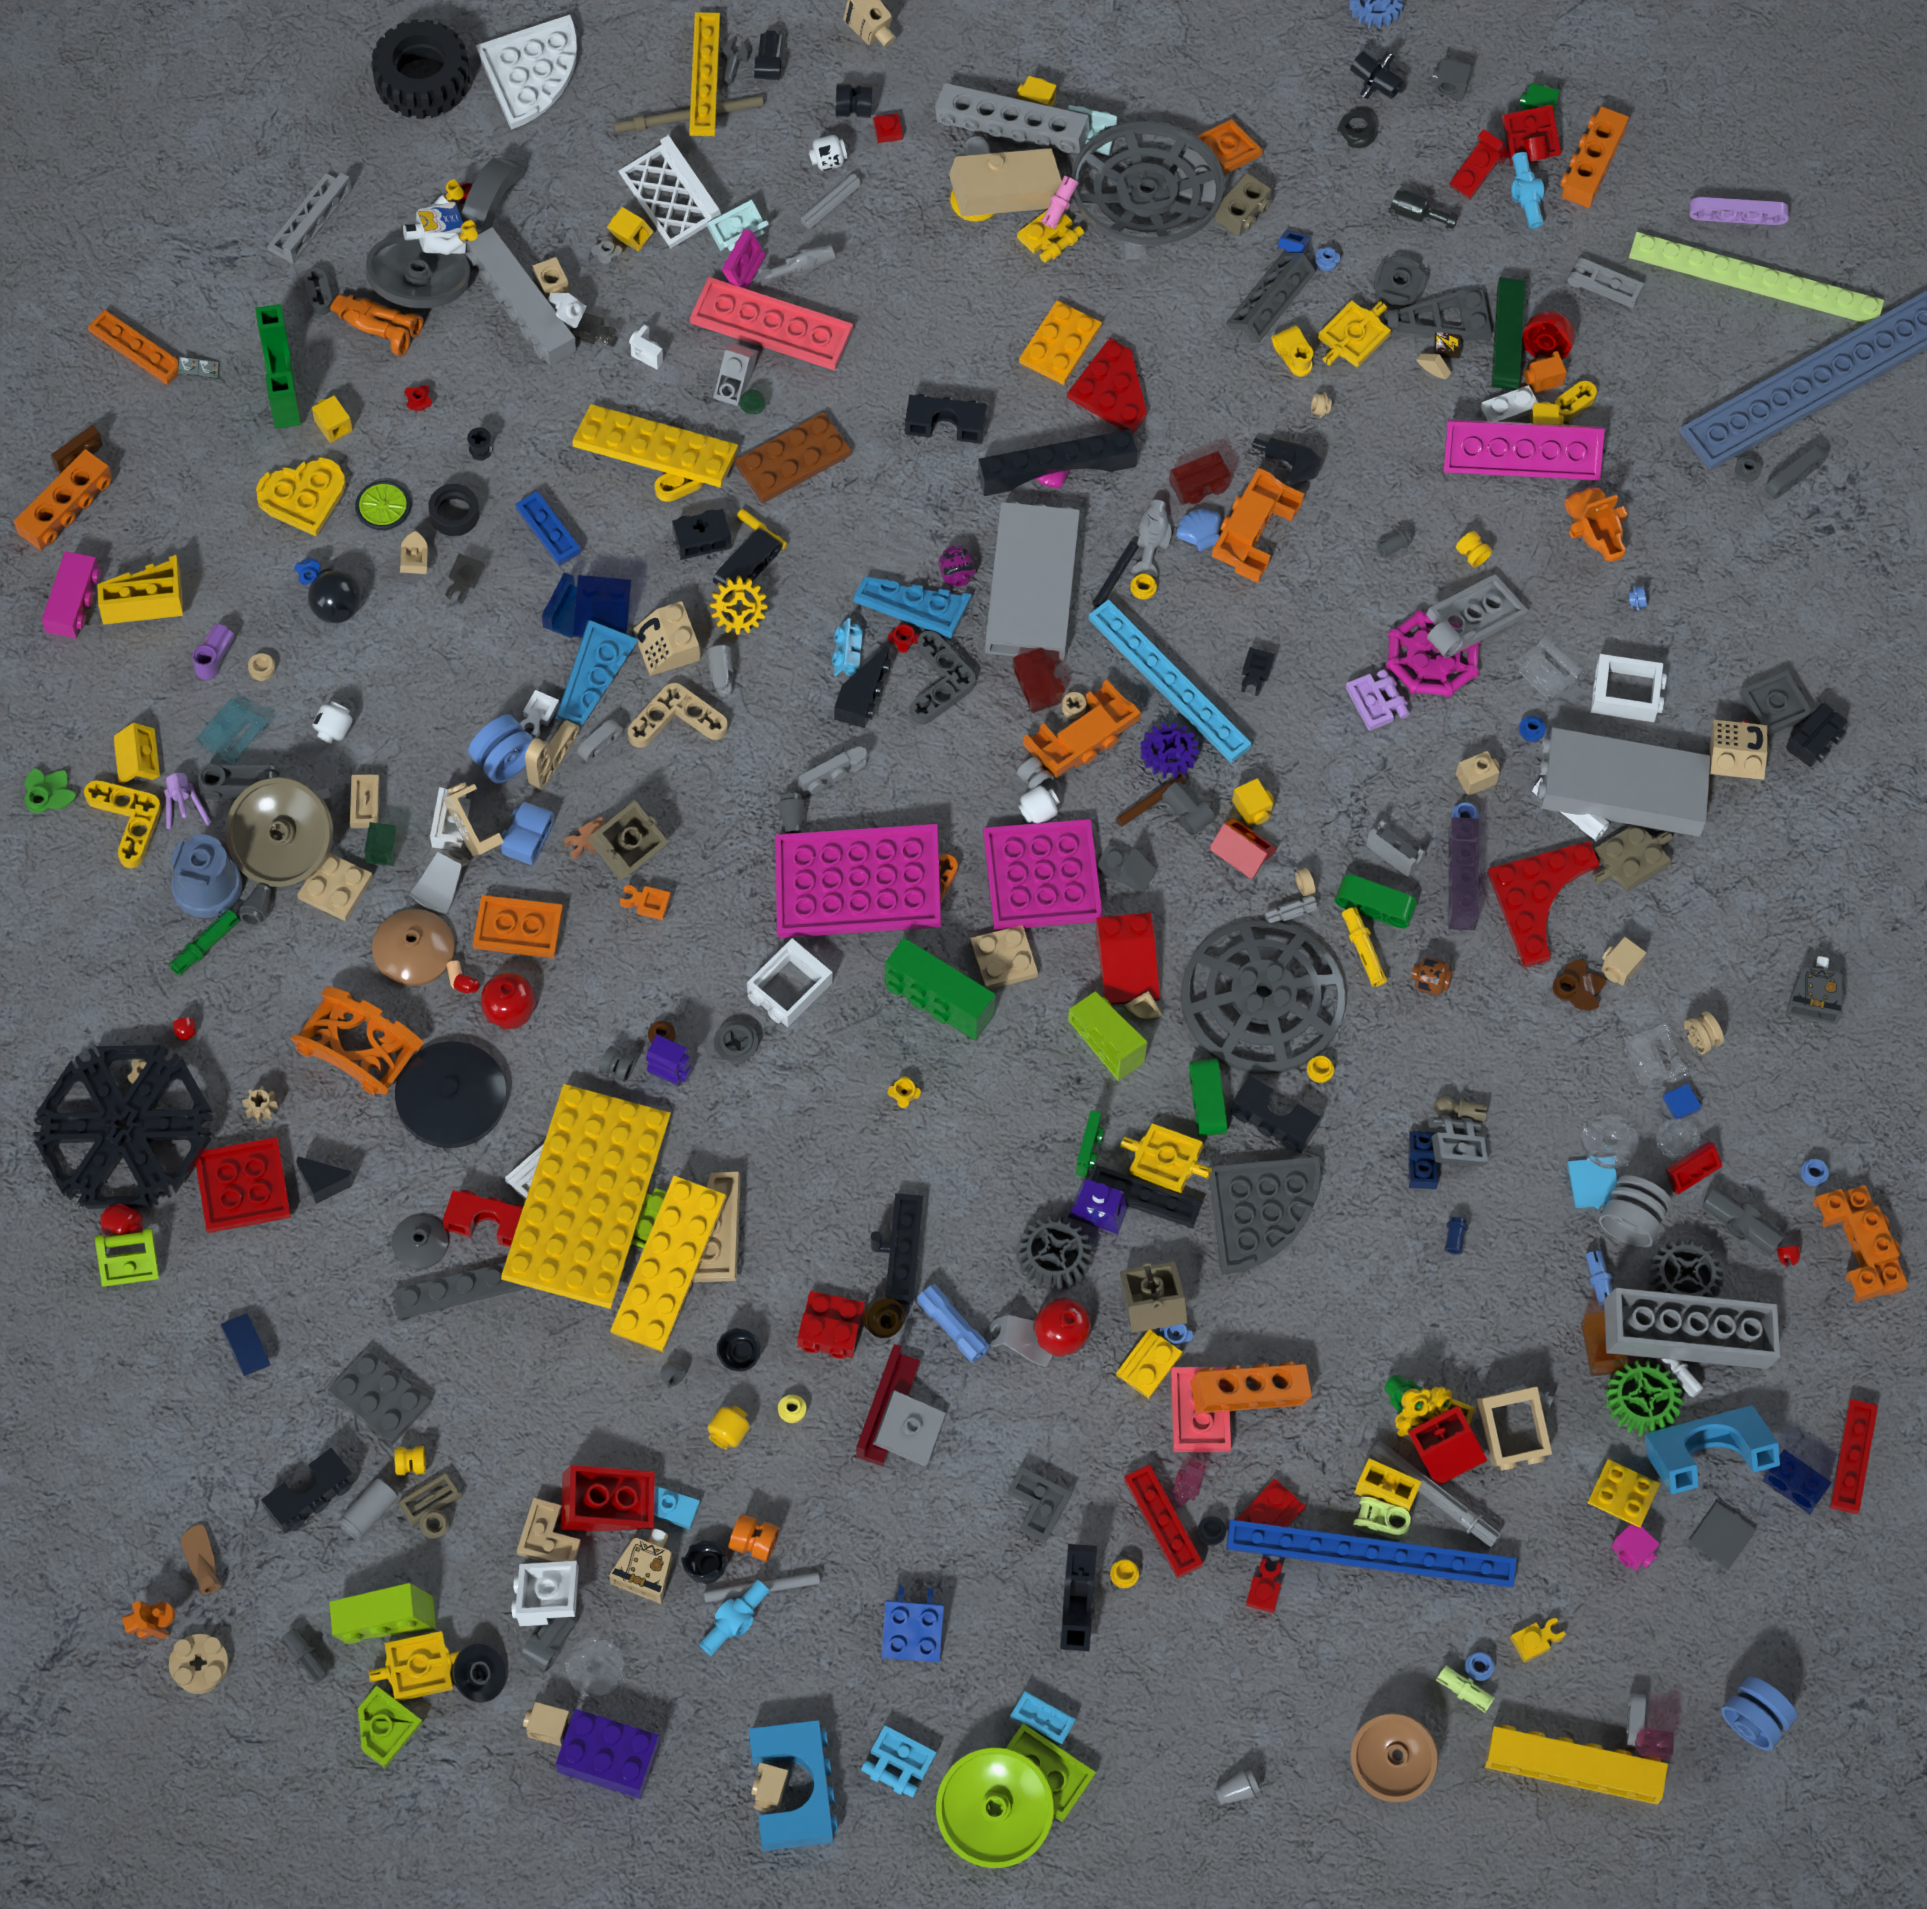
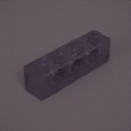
M1452 817L1448 829V929L1476 930L1479 919V818Z

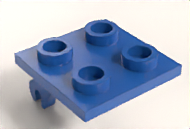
M899 1586L898 1600H886L881 1658L940 1662L944 1604L933 1603L934 1588H928L926 1604L904 1602L905 1586Z

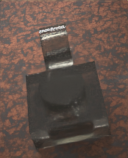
M585 312L578 326L570 329L575 339L590 344H595L596 340L599 339L604 344L614 347L618 340V337L615 336L617 332L615 328L604 326L603 318Z

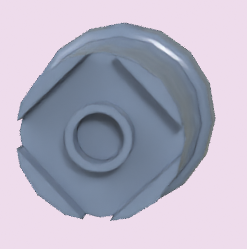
M195 834L192 835V839L186 842L182 840L178 843L173 851L171 861L173 865L171 891L175 903L183 912L197 918L216 917L224 914L227 909L234 907L241 896L243 880L237 865L227 855L221 842L210 835Z

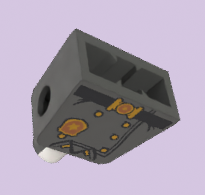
M1822 956L1815 957L1813 967L1803 966L1786 1009V1014L1838 1024L1843 1012L1842 975L1838 972L1829 971L1830 959Z

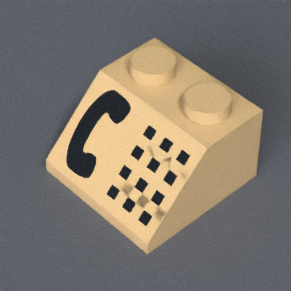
M682 601L656 609L633 629L635 638L639 639L637 644L649 676L700 661L699 643Z
M1713 720L1709 748V774L1764 780L1767 760V725Z

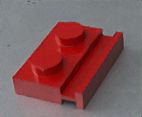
M1274 1479L1237 1518V1521L1289 1527L1305 1510L1306 1505L1298 1501L1295 1495Z

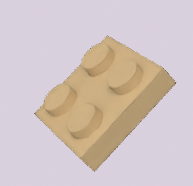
M329 853L322 867L305 881L297 894L298 899L341 920L347 921L371 882L373 875L371 872Z
M1023 926L970 938L972 951L986 989L990 990L1038 977V971Z

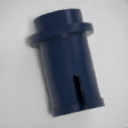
M1451 1217L1450 1221L1446 1223L1448 1234L1444 1250L1447 1253L1462 1254L1465 1231L1469 1228L1466 1224V1219Z

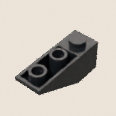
M884 647L842 684L834 707V720L865 728L868 719H873L876 711L875 698L876 696H881L884 688L883 675L889 674L892 665L888 647Z

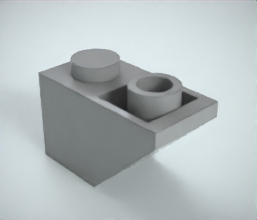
M735 343L725 349L714 399L735 406L739 405L751 379L758 351Z

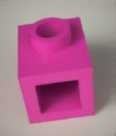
M1630 1524L1614 1540L1611 1548L1618 1554L1617 1557L1624 1566L1632 1567L1637 1571L1642 1566L1648 1568L1657 1559L1656 1551L1660 1544L1642 1526L1639 1528Z

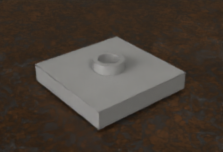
M1186 149L1182 159L1191 166L1197 176L1211 170L1202 156L1192 149ZM1178 167L1174 174L1176 181L1188 179L1186 174ZM1233 171L1223 175L1224 189ZM1215 180L1200 185L1198 204L1212 208L1216 196ZM1192 188L1177 192V196L1191 201Z
M894 1390L890 1395L873 1444L922 1466H926L946 1413Z

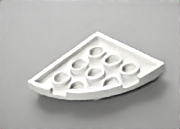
M570 15L476 45V52L511 130L534 120L557 101L567 87L574 71L577 56L576 34Z

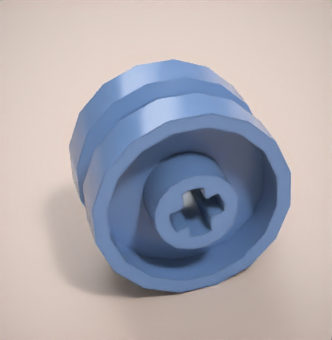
M510 714L502 715L484 726L470 743L468 754L477 765L483 767L484 773L492 782L496 784L504 783L515 777L526 767L525 754L534 738L526 731H523L522 725Z
M1746 1677L1737 1688L1736 1693L1738 1696H1731L1721 1708V1714L1728 1725L1747 1742L1759 1749L1773 1750L1781 1740V1731H1788L1797 1720V1712L1789 1700L1770 1684L1756 1677Z

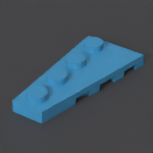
M864 576L854 595V602L951 639L971 602L972 594L963 593L960 596L949 594L950 590L939 589L936 592L924 590L923 586L919 585L906 587L900 586L895 581Z

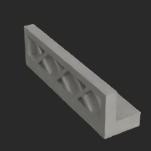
M342 172L337 178L325 173L267 246L268 251L294 264L351 193L350 177ZM328 183L331 184L329 188L325 191V193L322 194V190L324 189V187ZM311 204H315L314 207L308 213V207ZM297 222H301L298 225V227L293 231V226ZM286 240V242L282 245L283 249L279 248L278 245L280 244V242Z

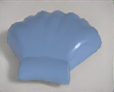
M1208 509L1191 511L1181 519L1176 536L1183 541L1196 545L1198 551L1202 552L1206 548L1215 545L1218 541L1222 517L1218 512Z

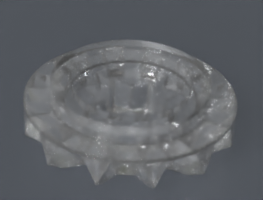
M1671 1119L1664 1122L1658 1129L1656 1147H1659L1662 1156L1666 1155L1672 1161L1680 1160L1699 1148L1701 1138L1697 1128L1689 1121ZM1685 1134L1682 1142L1683 1146L1681 1144L1671 1146L1673 1142L1672 1136L1678 1138Z

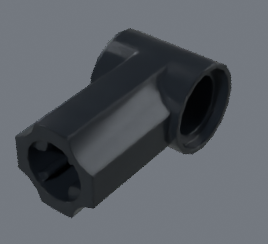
M767 30L760 35L758 56L755 57V79L780 80L782 35H779L776 31Z

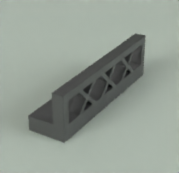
M1283 252L1226 322L1229 329H1242L1252 343H1260L1316 273L1305 254Z

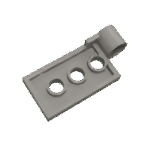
M1494 574L1430 607L1426 615L1436 626L1430 631L1427 639L1444 658H1449L1525 618L1528 610ZM1486 603L1494 604L1497 608H1491ZM1468 613L1476 614L1478 618H1473ZM1450 623H1456L1459 628L1453 627Z

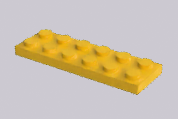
M590 404L573 438V447L720 488L738 453V444Z
M673 1176L610 1332L612 1334L664 1353L727 1198L725 1194Z

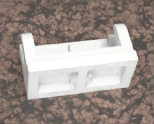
M439 787L430 833L432 848L462 851L464 840L443 800V797L449 794L447 789ZM465 794L459 797L458 800L468 818L471 801L466 799Z

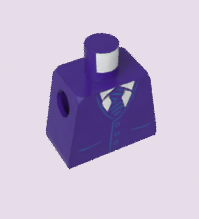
M1085 1180L1076 1193L1068 1217L1119 1234L1127 1212L1124 1193L1105 1184Z

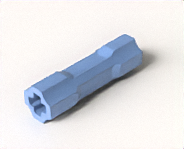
M935 1284L930 1285L917 1297V1303L931 1318L935 1319L971 1363L978 1361L990 1349V1344L976 1329H973Z

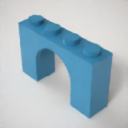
M1753 1405L1645 1434L1647 1457L1671 1495L1699 1487L1697 1464L1691 1455L1705 1448L1724 1447L1738 1452L1753 1473L1780 1466L1778 1441Z
M819 1720L750 1728L749 1739L752 1765L781 1761L794 1762L808 1771L814 1783L812 1795L802 1807L789 1812L758 1815L762 1852L833 1843V1834L838 1833L836 1815L830 1816L829 1805L835 1803L833 1786L827 1787L826 1776L831 1775L829 1758H823L822 1747H828L826 1729H820Z

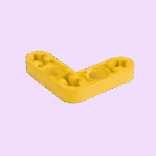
M91 781L84 788L86 801L91 807L130 817L118 848V856L124 867H138L144 860L161 815L162 808L159 799L151 793L103 781ZM98 790H101L102 795L93 798L92 793H97ZM126 795L130 798V802L125 806H118L115 803L119 796ZM149 803H152L154 808H149L148 812L145 811L143 806L147 807ZM143 825L147 828V832L143 836H135L132 834L133 829L136 826ZM132 842H133V843H135L134 850H135L136 856H135V855H132V856L130 857V859H127L125 853L130 854V852H131V850H132V848H133V845H132Z

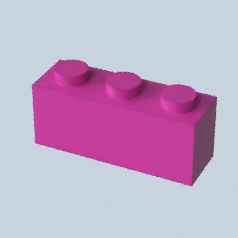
M64 552L42 617L45 632L77 638L79 629L83 630L86 622L85 612L87 606L90 607L94 598V585L98 584L101 578V568L98 567L96 557Z

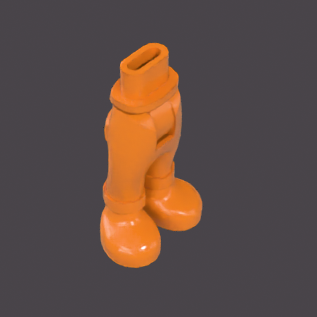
M338 294L330 306L331 311L337 313L340 319L345 320L354 328L368 334L380 336L383 339H389L391 341V351L399 357L406 354L410 344V336L416 338L423 327V318L415 313L402 314L397 309L389 308L368 298H355L354 295L347 297Z

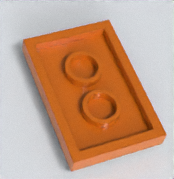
M481 895L473 949L555 959L563 905Z

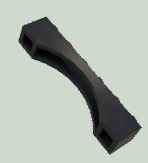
M1129 429L979 458L978 477L983 496L1009 492L1030 480L1060 471L1097 469L1113 472L1136 467L1138 451L1132 430Z

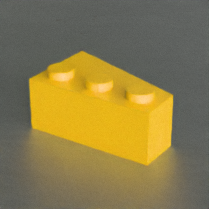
M177 555L169 557V561L156 566L153 563L145 566L146 570L130 575L128 572L97 584L98 606L103 625L183 616L181 572Z

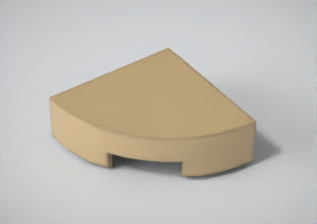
M1420 354L1416 359L1426 371L1438 378L1447 379L1451 374L1450 369L1440 354Z
M1149 991L1124 1005L1130 1013L1139 1018L1154 1019L1162 1016Z

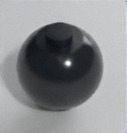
M324 569L318 573L309 587V606L312 612L325 622H345L352 618L360 607V587L351 575L339 570Z

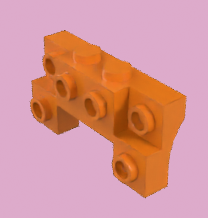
M1258 468L1243 496H1237L1232 510H1234L1231 517L1227 515L1221 526L1223 532L1213 548L1212 557L1235 567V573L1259 583L1270 563L1271 555L1254 547L1273 514L1291 522L1294 520L1304 501L1305 494L1280 482L1271 473Z
M1108 680L1103 682L1102 688L1096 693L1092 694L1090 691L1086 694V703L1092 710L1059 732L1058 738L1045 723L1040 725V731L1032 737H1029L1028 734L1023 737V746L1033 757H1038L1056 778L1073 766L1078 768L1084 763L1086 765L1091 763L1102 750H1109L1117 744L1119 734L1140 720L1141 712L1132 702L1125 699Z
M1866 1185L1844 1192L1842 1189L1816 1196L1813 1205L1815 1208L1819 1207L1822 1213L1823 1220L1821 1223L1823 1228L1843 1222L1842 1227L1859 1264V1269L1849 1271L1845 1276L1846 1282H1851L1856 1293L1853 1297L1855 1303L1905 1291L1908 1283L1898 1262L1900 1256L1899 1244L1896 1239H1892L1889 1232L1888 1218L1885 1214L1881 1213L1879 1206H1874Z

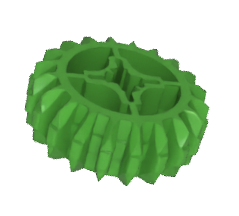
M1649 1360L1645 1361L1643 1367H1641L1638 1361L1633 1363L1632 1368L1625 1364L1622 1372L1617 1370L1613 1375L1614 1379L1609 1380L1608 1387L1610 1389L1605 1393V1397L1610 1399L1606 1403V1408L1614 1409L1610 1413V1417L1620 1418L1617 1423L1618 1427H1622L1624 1424L1628 1425V1434L1633 1429H1637L1639 1437L1643 1436L1645 1430L1649 1433L1656 1431V1429H1664L1666 1425L1671 1427L1675 1422L1674 1418H1678L1680 1415L1678 1408L1683 1404L1682 1399L1678 1398L1682 1394V1389L1674 1388L1678 1383L1677 1379L1669 1380L1670 1370L1664 1373L1660 1372V1364H1657L1654 1369L1650 1368ZM1635 1381L1634 1391L1629 1392L1628 1396H1622V1388L1628 1383ZM1648 1382L1653 1383V1384L1656 1385L1658 1388H1654V1387L1650 1386V1385L1648 1384ZM1660 1401H1666L1665 1410L1653 1416V1406L1659 1405ZM1629 1409L1636 1410L1640 1414V1416L1633 1413Z

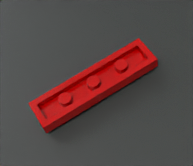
M1850 1399L1848 1402L1829 1508L1856 1515L1860 1511L1878 1405Z
M1150 1464L1124 1476V1481L1176 1578L1178 1579L1203 1567L1200 1556Z

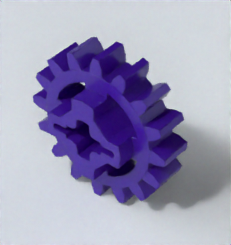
M1163 722L1161 729L1152 726L1151 733L1146 732L1144 734V741H1141L1140 757L1142 760H1145V768L1152 766V774L1155 775L1160 771L1163 778H1166L1168 773H1171L1173 778H1177V772L1179 771L1186 775L1187 767L1194 768L1195 760L1198 759V741H1194V733L1186 734V726L1177 729L1175 722H1173L1171 727H1167L1166 723Z

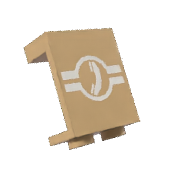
M466 782L449 788L447 790L449 795L443 797V800L471 856L481 855L504 843L500 833L491 834L478 840L458 800L459 797L477 788L475 784L467 786Z

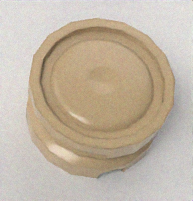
M1703 1011L1699 1014V1017H1693L1684 1022V1029L1689 1030V1034L1686 1035L1693 1048H1699L1697 1051L1701 1055L1710 1052L1713 1046L1723 1045L1724 1036L1716 1019L1708 1011Z

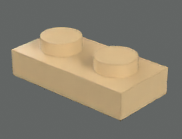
M352 775L351 828H378L379 775Z

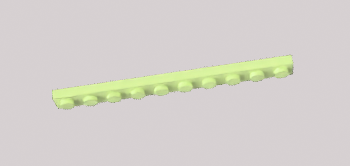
M1636 232L1629 258L1866 324L1880 317L1884 300L1639 232Z

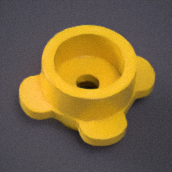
M903 1076L895 1082L894 1086L888 1088V1095L897 1100L899 1107L907 1108L909 1102L920 1097L921 1090L915 1087L909 1077Z

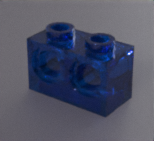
M1784 1449L1779 1455L1780 1466L1770 1468L1763 1482L1811 1514L1832 1482Z

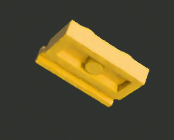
M1150 1329L1116 1372V1376L1150 1399L1170 1373L1171 1367H1174L1181 1358L1183 1352Z

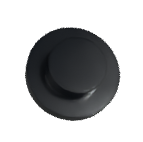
M1206 1517L1198 1525V1537L1207 1545H1217L1226 1536V1526L1217 1517Z

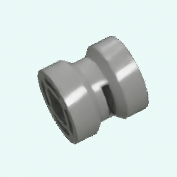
M1038 757L1028 759L1017 771L1020 779L1028 783L1030 790L1037 786H1043L1047 789L1054 780V776L1050 771L1044 770L1043 763Z

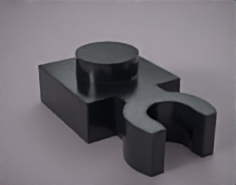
M1249 647L1242 670V675L1246 677L1242 681L1241 692H1245L1248 685H1254L1256 687L1255 696L1261 693V680L1268 681L1275 654Z

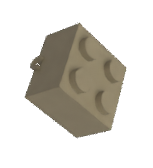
M636 800L622 808L586 838L619 880L629 876L669 843L656 827L657 822L654 817H648Z
M1175 1261L1156 1265L1145 1262L1142 1264V1267L1120 1271L1122 1297L1131 1333L1187 1323L1185 1297ZM1150 1266V1269L1145 1270V1267Z

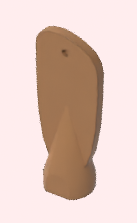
M201 1524L192 1526L182 1535L181 1545L188 1565L195 1578L199 1581L200 1594L208 1595L220 1590L221 1584L216 1577L215 1559L207 1531Z

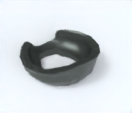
M1362 111L1347 113L1341 119L1337 128V132H1341L1348 146L1352 148L1367 147L1377 137L1375 120L1369 114ZM1354 118H1362L1367 123L1366 130L1359 134H1350L1345 126Z

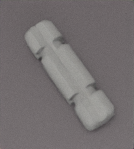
M1309 895L1302 898L1303 901L1298 899L1278 906L1279 909L1277 910L1276 908L1266 910L1265 919L1269 923L1279 922V920L1284 922L1303 915V912L1310 913L1317 909V902L1314 896Z

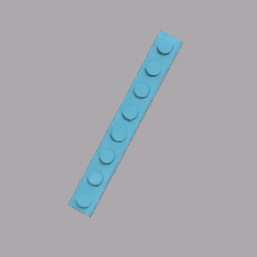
M1109 599L1089 614L1088 620L1231 764L1251 748L1252 743Z

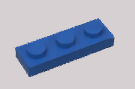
M538 491L515 504L516 510L558 566L581 554L579 545Z

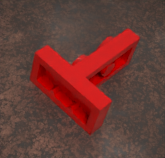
M1484 129L1477 136L1479 144L1449 183L1450 187L1469 200L1472 199L1498 162L1503 165L1509 157L1504 142Z

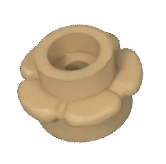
M1316 393L1312 399L1311 413L1318 415L1319 418L1329 414L1331 410L1332 400L1328 398L1327 393Z

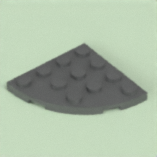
M1319 1157L1209 1166L1212 1168L1209 1184L1221 1275L1237 1273L1258 1266L1276 1256L1297 1237L1306 1224L1316 1200L1320 1178Z

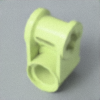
M1371 1497L1360 1498L1361 1508L1358 1518L1353 1522L1354 1528L1392 1540H1400L1407 1535L1411 1517L1406 1509ZM1400 1519L1404 1526L1395 1528L1389 1521Z

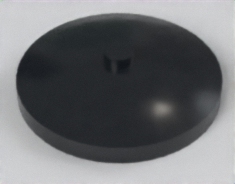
M457 1041L436 1043L417 1052L401 1070L395 1086L396 1108L406 1129L420 1141L441 1148L463 1147L484 1138L500 1121L507 1101L504 1075L497 1062L481 1048Z

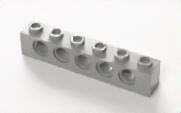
M944 83L935 105L937 122L946 126L962 127L969 131L984 132L995 137L1002 136L1014 139L1017 142L1033 143L1040 147L1055 148L1066 153L1079 154L1090 131L1089 117L1086 114Z

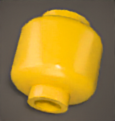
M735 1405L732 1408H719L707 1426V1430L710 1433L709 1439L722 1449L736 1448L750 1429V1424L746 1420L747 1413Z

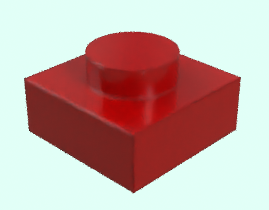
M898 113L873 117L877 143L902 140L903 134Z

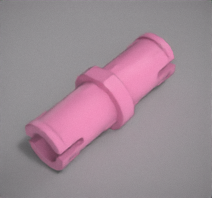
M1067 176L1063 177L1055 196L1052 195L1050 199L1051 204L1041 220L1044 225L1052 226L1051 228L1056 229L1064 210H1068L1070 206L1068 202L1079 184L1076 180Z

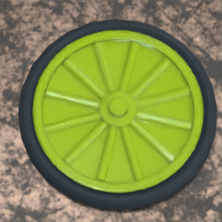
M390 481L371 483L361 490L355 502L356 514L360 521L376 530H389L399 526L406 520L411 509L410 497L406 490Z

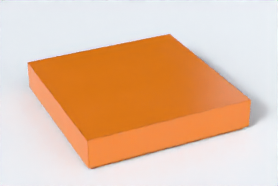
M1232 119L1197 135L1216 155L1222 167L1223 175L1262 156L1263 150Z

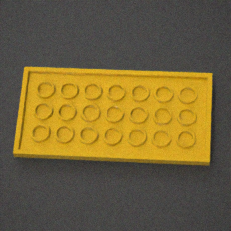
M563 1084L501 1280L611 1309L671 1113Z

